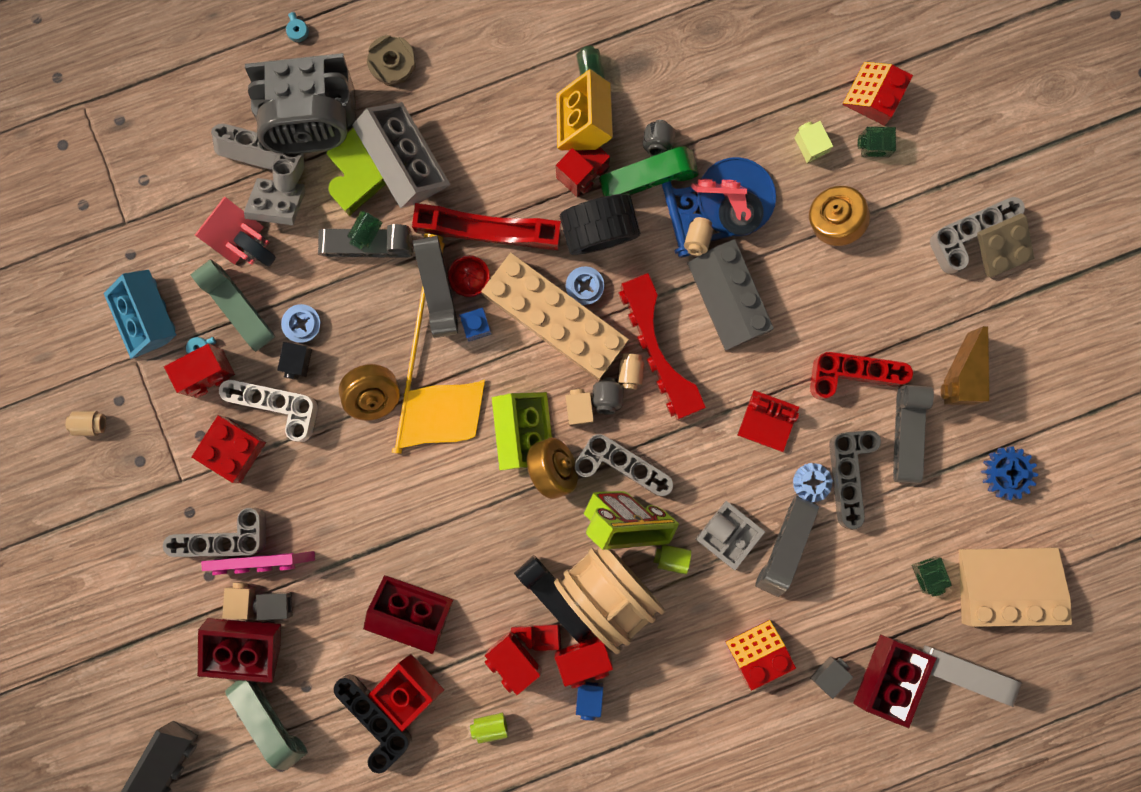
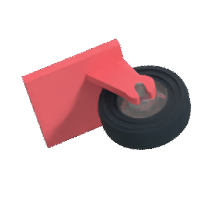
M698 179V183H691V188L696 192L723 193L725 198L719 208V218L724 228L729 232L745 235L753 232L760 225L763 219V205L760 199L741 186L740 182H736V180H722V184H716L712 179Z
M226 197L221 200L195 234L196 237L234 265L242 258L251 265L257 259L269 267L276 259L275 255L266 249L270 242L259 234L264 226L256 220L245 219L244 211Z

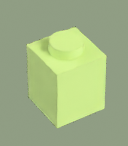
M821 121L814 124L808 122L798 128L799 131L794 139L807 163L830 152L833 145Z

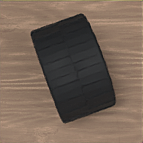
M629 194L600 197L572 206L560 213L561 224L571 255L592 253L636 239L641 234Z

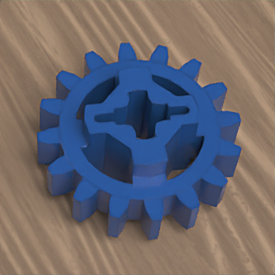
M1007 447L1006 450L998 448V454L995 452L990 453L989 456L992 460L983 462L988 466L987 470H981L982 474L987 475V478L982 482L990 483L988 491H996L995 497L1002 498L1004 496L1005 500H1012L1013 496L1015 499H1021L1022 493L1030 494L1028 486H1036V483L1032 481V477L1038 476V473L1032 471L1037 464L1029 463L1032 456H1023L1024 450L1017 449L1015 451L1014 447ZM1001 460V465L996 468V465ZM1007 470L1012 471V476L1007 475Z

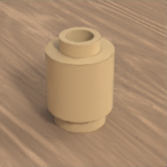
M698 217L690 223L684 247L691 255L700 256L708 252L713 233L710 220Z
M623 354L619 364L618 383L623 384L624 389L637 390V385H642L644 370L642 355Z
M73 411L66 418L65 425L67 431H70L72 436H97L99 433L105 432L106 417L97 411Z

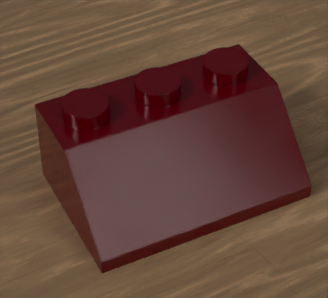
M384 575L366 612L363 630L434 654L454 599Z
M207 618L198 629L197 676L272 683L281 648V624Z
M880 634L853 704L868 713L909 729L937 658Z

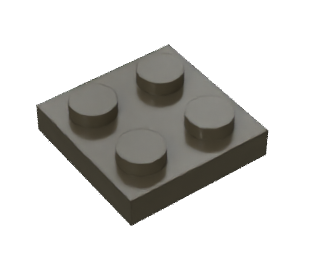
M1022 213L977 232L985 274L990 278L1034 259L1027 216Z

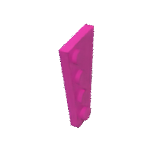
M315 551L295 554L284 553L271 556H251L248 558L214 559L201 561L202 571H212V575L227 574V569H234V574L250 572L249 568L257 567V572L272 571V566H279V570L295 569V564L315 561Z

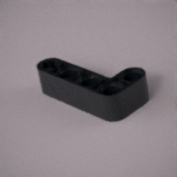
M535 555L531 556L514 572L520 582L537 596L579 644L592 633L558 591L554 584L556 578Z
M351 674L345 675L335 683L334 694L380 742L368 757L367 763L372 772L383 773L405 753L411 744V734L407 729L403 732L400 731L368 696L371 691L356 676ZM349 683L351 687L345 692L343 688L345 684ZM357 692H359L360 695H358L354 700H352L351 698ZM359 700L368 701L370 704L369 711L360 709ZM377 718H383L386 720V729H380L379 727H377ZM393 737H402L405 745L397 747L393 743ZM375 755H384L387 761L386 764H378L375 760Z

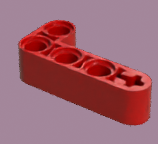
M825 352L814 360L810 392L814 398L819 400L829 398L836 392L838 378L900 386L910 382L913 377V370L909 364L904 362ZM823 358L831 361L832 366L830 370H825L822 367L821 361ZM847 361L855 365L856 370L853 374L846 370L845 365ZM871 365H876L879 368L880 373L878 377H874L870 373ZM899 370V373L903 374V378L899 379V376L894 374L888 375V372ZM820 382H825L828 385L827 394L819 392L818 384Z

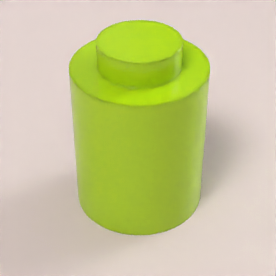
M661 545V549L656 548L653 563H657V569L687 575L691 560V550Z
M504 713L475 718L474 724L470 725L472 739H477L478 744L508 738V728Z

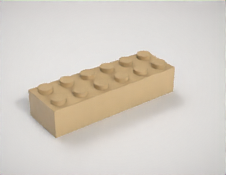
M511 252L481 291L486 299L597 381L601 380L629 341L628 338Z

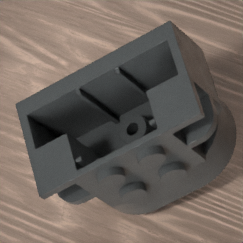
M343 53L245 64L246 72L251 81L248 85V94L251 99V110L257 121V137L265 148L276 153L299 154L330 150L344 142L347 137V130L352 128L353 123L356 121L355 88Z

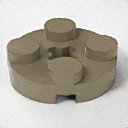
M385 35L379 37L370 45L367 59L368 68L374 78L385 85L392 86L401 83L415 70V55L412 47L405 39ZM388 55L391 57L397 56L396 63L387 65L386 57Z

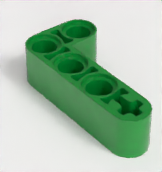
M683 146L606 173L599 177L604 196L615 194L633 195L675 179L678 181L693 179L699 176L693 151Z

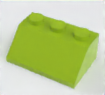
M547 392L510 393L491 397L499 470L527 468V454L530 447L542 440L552 438Z

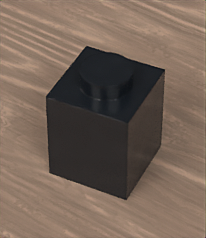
M283 342L277 371L284 373V378L298 380L299 376L307 377L312 349L303 345Z

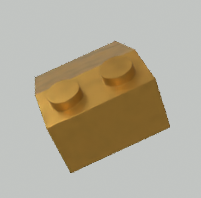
M983 326L967 333L944 379V384L941 386V398L944 399V405H976L989 402L988 326Z

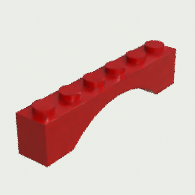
M415 203L412 228L415 233L434 234L443 237L558 251L561 221L541 218L491 217L461 212L436 205Z
M649 273L622 283L621 291L618 292L623 305L627 304L631 312L628 314L629 321L633 328L636 326L640 333L637 336L638 342L642 350L646 349L650 358H647V363L651 372L656 371L659 380L656 381L661 395L666 394L669 401L666 403V407L670 416H675L676 420H679L705 409L706 407L697 385L677 373L666 361L659 349L653 323L654 306L658 294Z

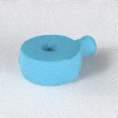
M291 12L288 14L290 22L286 26V34L292 41L302 42L308 37V26L304 21L297 19L295 12Z
M194 337L187 342L186 352L188 354L196 350L197 346L200 348L208 343L214 345L217 342L214 337L207 340L202 337Z

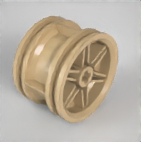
M591 547L588 550L589 553L571 570L567 569L563 573L565 579L557 578L554 584L589 629L611 651L618 655L622 651L620 647L622 643L628 646L631 643V638L648 622L653 623L656 621L654 614L658 612L662 615L665 609L613 549L602 550L599 547L595 550Z

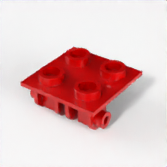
M753 390L737 436L784 452L793 424L799 416V406Z

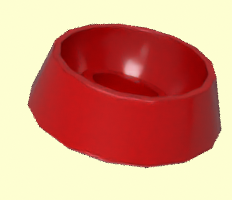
M473 255L462 256L456 259L448 271V281L451 288L457 294L464 297H474L482 293V289L490 280V271L487 264L482 259Z

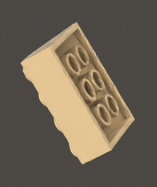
M1059 548L959 549L962 624L971 627L1072 625L1071 599Z

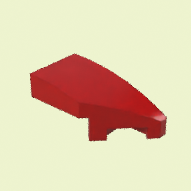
M560 624L511 627V632L525 642L529 649L533 648L535 651L561 649Z

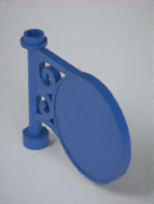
M741 157L726 158L713 164L701 178L712 179L716 184H722V180H736L747 191L755 194L760 199L764 211L763 219L760 225L751 233L759 230L771 217L776 204L775 186L768 172L756 162ZM671 181L662 184L679 247L674 251L675 254H678L679 258L691 255L685 249L684 243L689 224L695 218L701 217L710 220L712 228L719 232L712 234L710 242L732 236H745L733 234L722 225L719 218V208L725 198L723 193L697 192L696 196L693 194L695 190L691 186L675 189L672 187ZM675 196H682L680 204L683 207L689 205L686 199H691L694 204L693 207L688 210L678 208ZM697 208L699 209L700 214L695 213ZM732 215L733 219L737 222L746 221L745 216L743 218L741 217V220H738L736 217Z

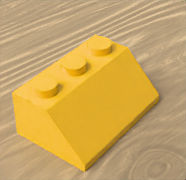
M591 69L557 93V148L561 151L570 150L571 148L574 150H596L613 138L611 84Z

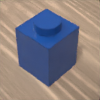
M483 308L459 315L469 342L492 335Z
M586 682L578 687L576 715H580V719L593 721L595 717H601L603 683Z

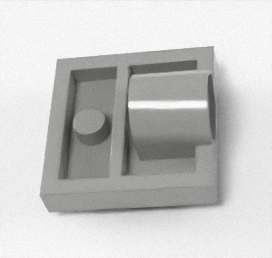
M257 178L244 210L245 219L294 225L305 194L304 184H297L289 192H281L275 188L273 180Z
M725 501L695 540L733 570H736L765 531L729 502Z

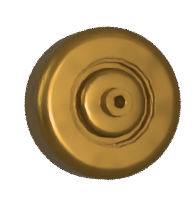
M834 186L824 190L814 199L809 210V221L815 235L822 242L833 246H843L856 241L865 233L870 223V210L864 196L858 190L849 186Z
M377 364L361 365L350 370L342 378L339 385V396L344 411L349 416L358 420L370 421L382 418L394 410L400 399V391L395 375L388 368Z
M547 438L532 445L527 454V468L536 489L549 499L560 498L575 490L578 483V473L575 470L576 461L570 449L557 438Z

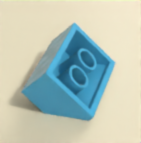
M149 269L122 274L103 293L130 359L162 347L177 336L175 326L170 321L166 311V304L158 292L156 280L152 277Z

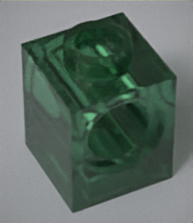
M866 127L858 136L857 146L858 149H861V157H891L896 151V127Z
M933 556L911 565L922 593L931 594L934 597L944 594L946 592L945 588L952 586L941 557Z

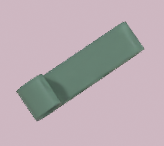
M210 259L190 274L197 285L212 297L255 352L275 338L272 330L218 263Z
M237 680L225 690L226 696L263 757L272 768L288 770L308 753L305 745L298 737L288 734L255 681Z

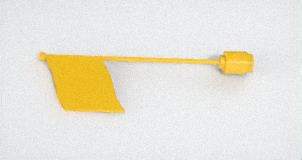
M424 234V237H423V238L432 237V236H437V235H434V234ZM438 236L439 242H440V246H441V250H442V255H443V250H444V243H442L443 237ZM423 286L395 448H392V453L402 454V449L400 448L423 443L467 440L475 437L485 379L470 384L434 385L410 391L426 298Z

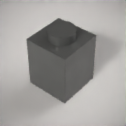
M272 592L256 595V599L253 601V612L257 614V620L287 619L292 617V592Z
M829 657L810 679L829 697L834 699L853 676L848 672L850 667L842 659L838 658L836 661Z

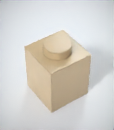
M584 389L570 390V395H565L569 426L593 423L590 392L585 393Z
M233 582V586L224 588L222 618L245 620L253 618V601L255 599L256 587H248L246 582Z

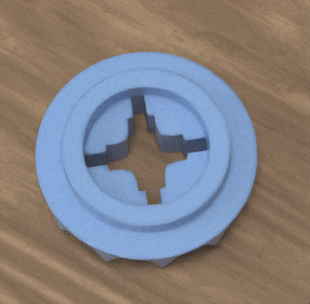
M579 267L573 270L567 277L566 291L570 297L581 305L593 304L603 294L604 280L601 274L594 268ZM592 278L590 280L589 287L591 288L593 293L591 291L584 290L583 292L578 294L581 288L578 281H582L583 283H585L587 280Z
M304 304L290 307L284 313L281 322L285 336L297 343L313 340L319 333L321 324L318 313L312 307ZM296 316L302 320L307 319L308 322L305 324L307 332L301 328L296 329L298 325Z
M808 463L796 471L793 478V487L799 497L809 502H818L825 499L831 492L833 480L830 471L823 467V465ZM812 472L816 480L823 481L820 485H816L815 490H812V486L803 484V482L811 480Z

